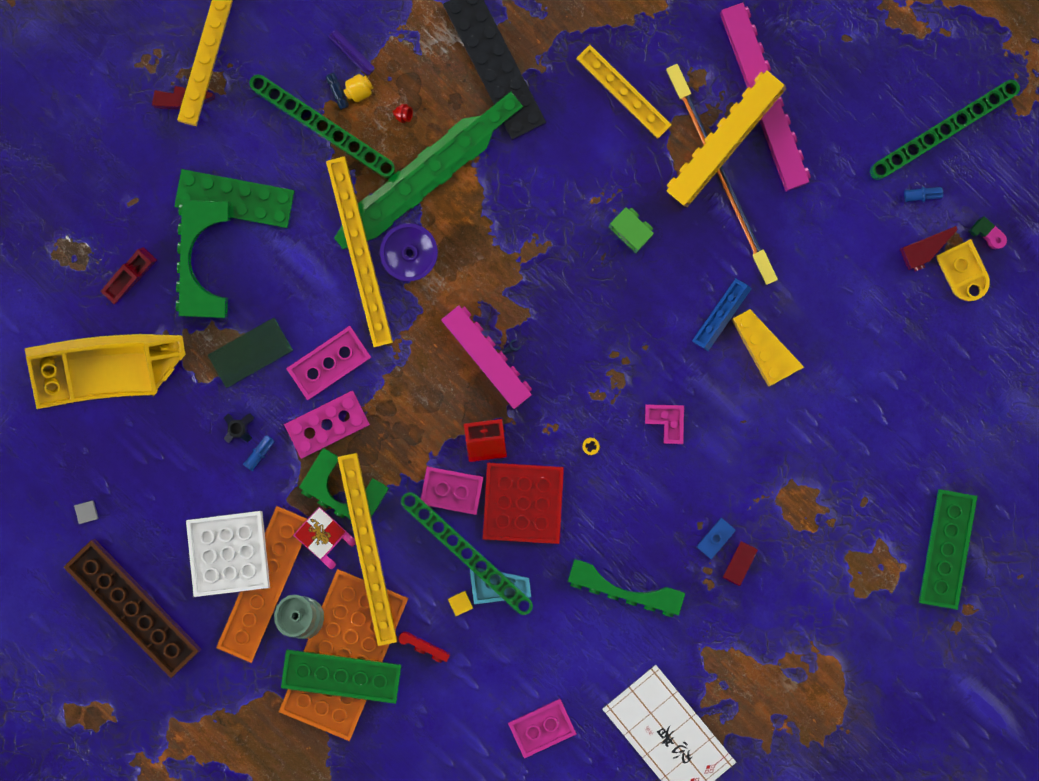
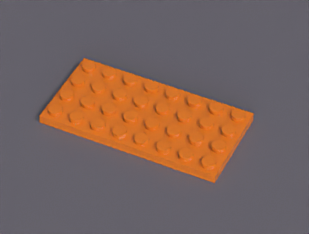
M337 569L322 605L324 611L323 626L317 635L308 639L304 651L383 662L390 644L381 646L377 644L364 579ZM387 589L396 630L408 597ZM288 689L279 712L350 741L367 700Z

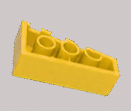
M751 309L731 319L767 386H771L804 368Z

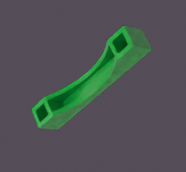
M574 559L568 577V582H571L570 586L582 589V586L590 588L589 592L600 595V592L607 593V597L618 600L620 597L626 599V603L637 606V603L645 605L644 609L653 612L659 609L663 611V615L674 617V614L679 615L685 597L684 592L669 587H663L650 592H632L621 589L605 580L593 564Z

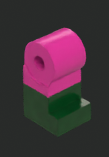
M985 216L980 217L968 231L973 237L979 234L987 241V245L991 249L1003 248L1007 243L1005 234Z

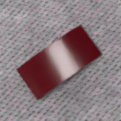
M741 541L723 578L740 586L758 549Z

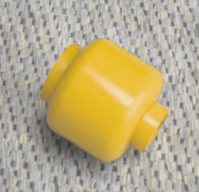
M357 74L345 82L346 89H344V93L349 100L353 99L355 102H360L372 94L373 86L366 75Z

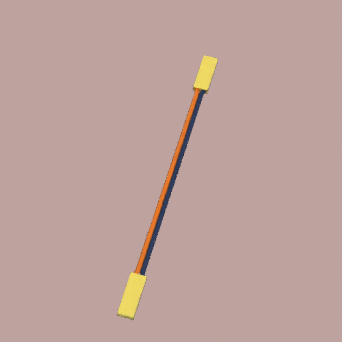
M678 64L666 68V71L679 99L684 101L699 136L705 145L706 142L704 140L708 135L690 98V89ZM721 167L717 171L718 177L751 245L754 261L765 284L768 285L778 279L764 249L762 250L759 247L723 167Z

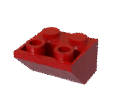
M502 419L464 424L469 462L507 457Z

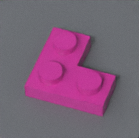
M645 405V424H664V444H683L684 406Z

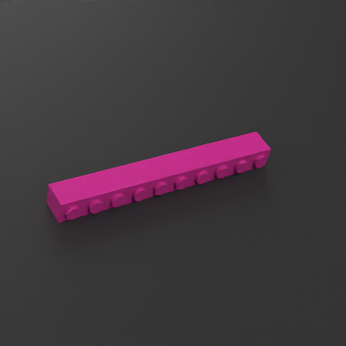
M742 2L721 10L720 16L747 88H752L756 84L755 78L761 72L771 71L768 60H764L762 55L764 53L762 43H758L756 35H758L757 29L754 24L751 25L749 20L751 17L750 10ZM780 96L760 120V124L784 189L787 192L808 184L811 176L808 168H804L802 163L804 156L802 151L796 147L797 137L794 131L791 132L789 128L791 124L788 114H784L782 109L784 102Z

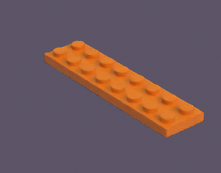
M276 506L265 532L270 588L241 591L217 644V649L250 663L253 662L302 547V543L293 534L303 525L307 518Z

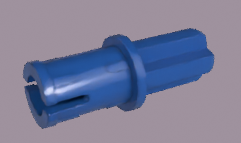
M921 187V189L904 190L905 202L918 200L925 202V200L943 198L942 187Z
M266 435L259 445L252 449L253 452L243 465L253 471L261 459H265L264 455L275 441Z

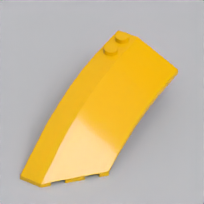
M132 334L100 336L25 348L36 409L110 397L153 395L154 397L163 381L167 380L179 360H182L186 355L182 335Z

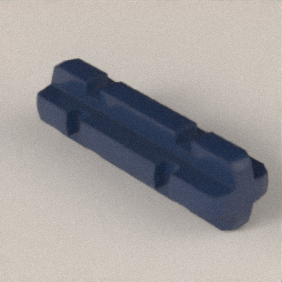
M335 73L328 74L326 80L330 84L335 100L338 101L337 104L340 110L349 107L347 99L344 98L345 95L340 83L337 82L338 79Z

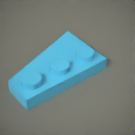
M476 567V569L480 572L486 570L483 568ZM470 569L474 604L505 601ZM503 573L525 595L531 597L528 577ZM493 574L490 577V582L497 585L501 582V577L498 574ZM508 587L505 589L504 594L506 597L511 598L515 595V590L512 587Z

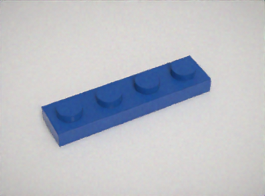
M735 278L692 342L709 351L752 288Z

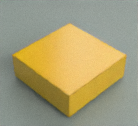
M466 591L448 598L455 616L473 609Z

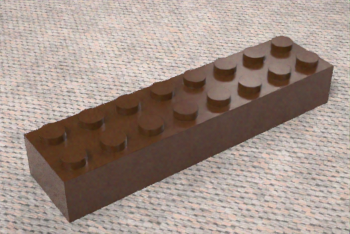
M96 539L91 540L64 566V569L170 678L174 677L202 650Z

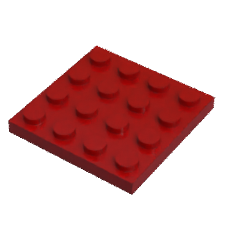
M487 463L483 539L559 544L564 467Z

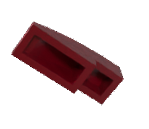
M175 86L174 93L155 90L152 106L160 109H180L186 88ZM207 92L203 104L214 100L215 95Z
M144 247L138 249L127 263L120 267L100 292L113 304H116L146 274L157 259Z

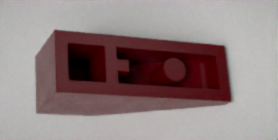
M952 227L901 248L900 251L908 270L914 268V271L925 268L924 264L930 262L958 230L957 227Z

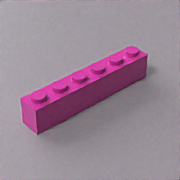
M458 305L441 321L511 407L515 409L532 395L530 393L532 388L526 381L522 383L519 380V372L514 366L510 368L506 364L508 359L501 351L497 353L493 348L496 344L489 336L487 338L484 337L481 333L483 328L477 321L475 323L469 318L471 313L466 307L461 308Z

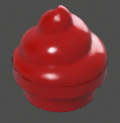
M401 104L392 111L400 123L412 120L413 109L407 104Z

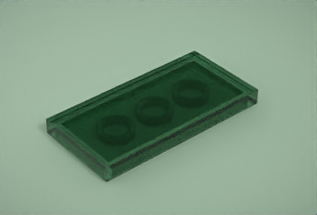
M274 317L208 354V357L223 384L228 388L291 353L293 349Z

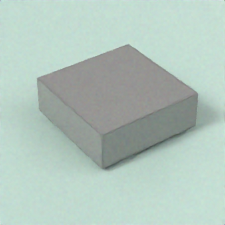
M94 500L74 505L79 524L99 519Z

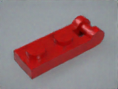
M405 631L399 635L398 639L401 644L409 643L415 646L414 650L417 652L431 654V658L437 662H447L450 653Z

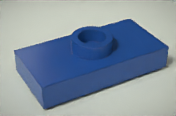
M720 518L696 547L712 559L736 530L724 519Z

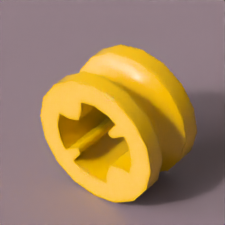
M591 437L585 439L582 445L583 451L588 455L596 454L600 447L599 442ZM591 441H594V445H597L596 449H592L591 452L587 451L588 447L585 448L586 443L590 444Z

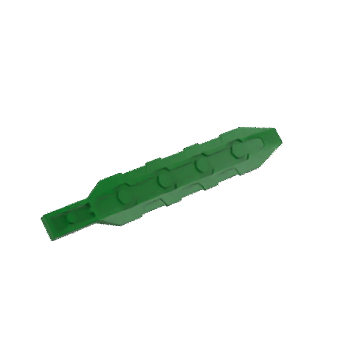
M512 92L508 93L481 116L460 120L440 140L423 150L414 161L401 171H397L388 179V182L358 203L367 241L381 235L410 208L413 209L440 184H444L452 177L453 173L487 149L493 132L523 108ZM341 226L334 239L342 249H346L348 245L343 226Z

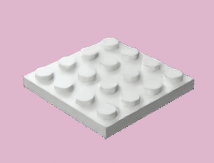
M262 511L186 520L194 597L270 588Z

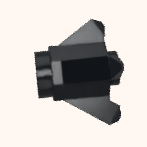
M229 413L224 417L228 424V433L224 439L228 444L235 437H241L247 443L252 439L248 433V424L254 420L251 413L241 420H235Z

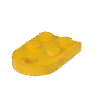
M971 239L935 256L956 297L963 301H975L987 293L990 285L989 275ZM972 285L977 286L979 289L977 296H972L969 293V288Z

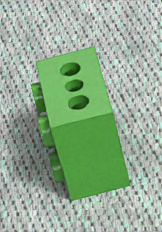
M625 207L610 223L609 228L628 247L637 253L653 236V228L646 221L642 223L638 219L639 214L634 209Z

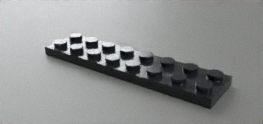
M449 0L443 3L493 104L495 105L510 92L522 104L523 108L503 123L511 139L514 140L546 124L484 0Z

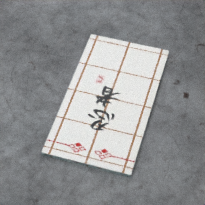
M657 665L652 666L651 669L602 708L661 781H715L736 763Z

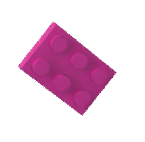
M427 466L421 499L432 507L477 515L484 477Z
M561 699L508 722L524 758L576 735V731Z

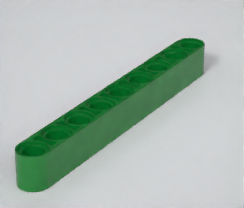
M254 75L250 79V87L256 94L381 177L390 178L395 174V166L391 160L262 75ZM258 80L264 81V85L260 89L254 87L255 82ZM273 91L280 92L278 99L273 100L270 98ZM290 101L296 103L293 110L286 109V105ZM304 112L312 113L310 120L305 121L302 119ZM322 122L328 124L325 131L318 130V125ZM342 133L344 138L342 141L336 142L334 141V135ZM353 143L360 145L357 152L350 151V146ZM374 154L376 159L374 162L368 163L365 161L366 156ZM385 164L392 166V170L387 174L381 171L382 166Z
M1015 80L1004 82L882 158L871 167V177L875 180L884 179L1009 101L1019 93V84ZM1006 85L1013 88V94L1006 92ZM990 95L996 97L997 104H992L989 101ZM974 105L980 107V114H975L973 112ZM957 116L964 117L965 123L963 125L957 122ZM941 126H946L948 128V135L942 134L940 130ZM925 136H930L932 138V145H928L925 143ZM909 146L916 148V155H911L908 152ZM892 156L900 158V165L892 163ZM876 166H881L884 168L883 175H878L876 173Z
M409 492L403 495L401 498L402 506L521 615L531 612L533 607L531 599L417 494ZM409 495L415 498V504L411 507L405 504V498ZM421 509L429 511L430 516L428 519L420 518L419 511ZM435 522L443 523L444 530L442 532L434 531L433 525ZM450 535H455L458 538V543L454 546L450 545L447 541ZM464 548L471 549L472 557L464 558L462 550ZM484 561L487 565L486 570L478 571L476 563ZM493 574H498L501 577V582L497 585L490 582V577ZM508 587H512L515 590V595L511 598L506 597L504 594L505 589ZM523 600L527 601L530 605L525 611L520 610L518 607L519 602Z

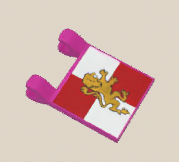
M320 507L293 534L330 569H333L336 563L327 554L342 538L352 547L356 544L355 539Z

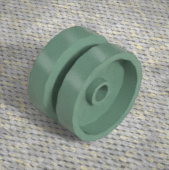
M288 595L276 607L274 613L275 624L283 635L298 639H310L321 630L324 622V611L315 599L300 595Z

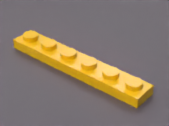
M591 45L576 58L657 139L672 125Z

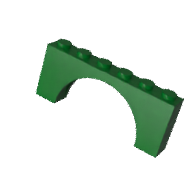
M182 200V204H179L178 209L181 216V223L178 224V235H181V242H178L177 252L180 254V262H177V273H180V281H177L176 291L179 292V300H176V311L179 312V316L228 317V298L214 295L201 286L193 273L191 254L195 241L205 229L219 222L230 221L231 202Z

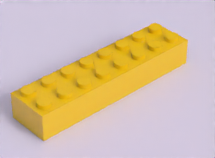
M769 71L761 72L755 78L756 84L744 91L741 102H736L730 108L731 114L719 121L716 132L714 134L711 132L705 138L706 144L702 148L698 147L692 154L693 159L691 162H686L679 170L681 174L677 178L673 177L667 184L668 189L666 191L685 207L692 203L787 89Z

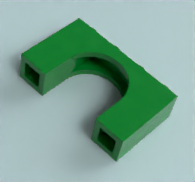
M323 448L299 488L302 489L301 493L311 499L312 496L319 500L317 503L325 508L330 506L335 509L334 513L344 519L346 516L351 519L348 504L334 499L328 488L329 477L338 464L339 456ZM372 478L365 489L371 518L390 489Z

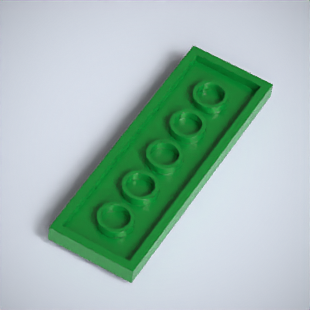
M181 169L174 207L179 208L182 200L231 202V218L288 229L295 191Z
M938 489L919 603L958 610L977 496Z
M286 649L281 688L396 704L402 664Z

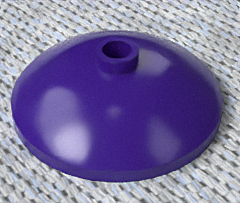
M407 223L394 227L385 235L380 247V257L384 268L390 275L403 281H416L425 277L434 268L438 257V248L434 237L428 230L420 225ZM413 250V256L409 257L407 251Z

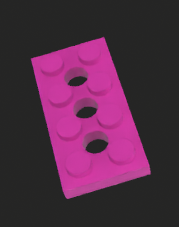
M348 326L286 369L306 399L310 400L372 357L351 326ZM342 347L350 349V355L347 358L340 356L339 352ZM326 358L334 360V366L330 369L324 366ZM312 368L318 370V377L316 379L308 377V371Z
M353 390L284 424L301 459L370 425ZM344 410L350 415L349 420L346 422H342L339 419L340 412ZM325 419L332 421L333 425L330 430L322 428V422ZM310 427L315 430V436L312 439H308L305 436V430Z

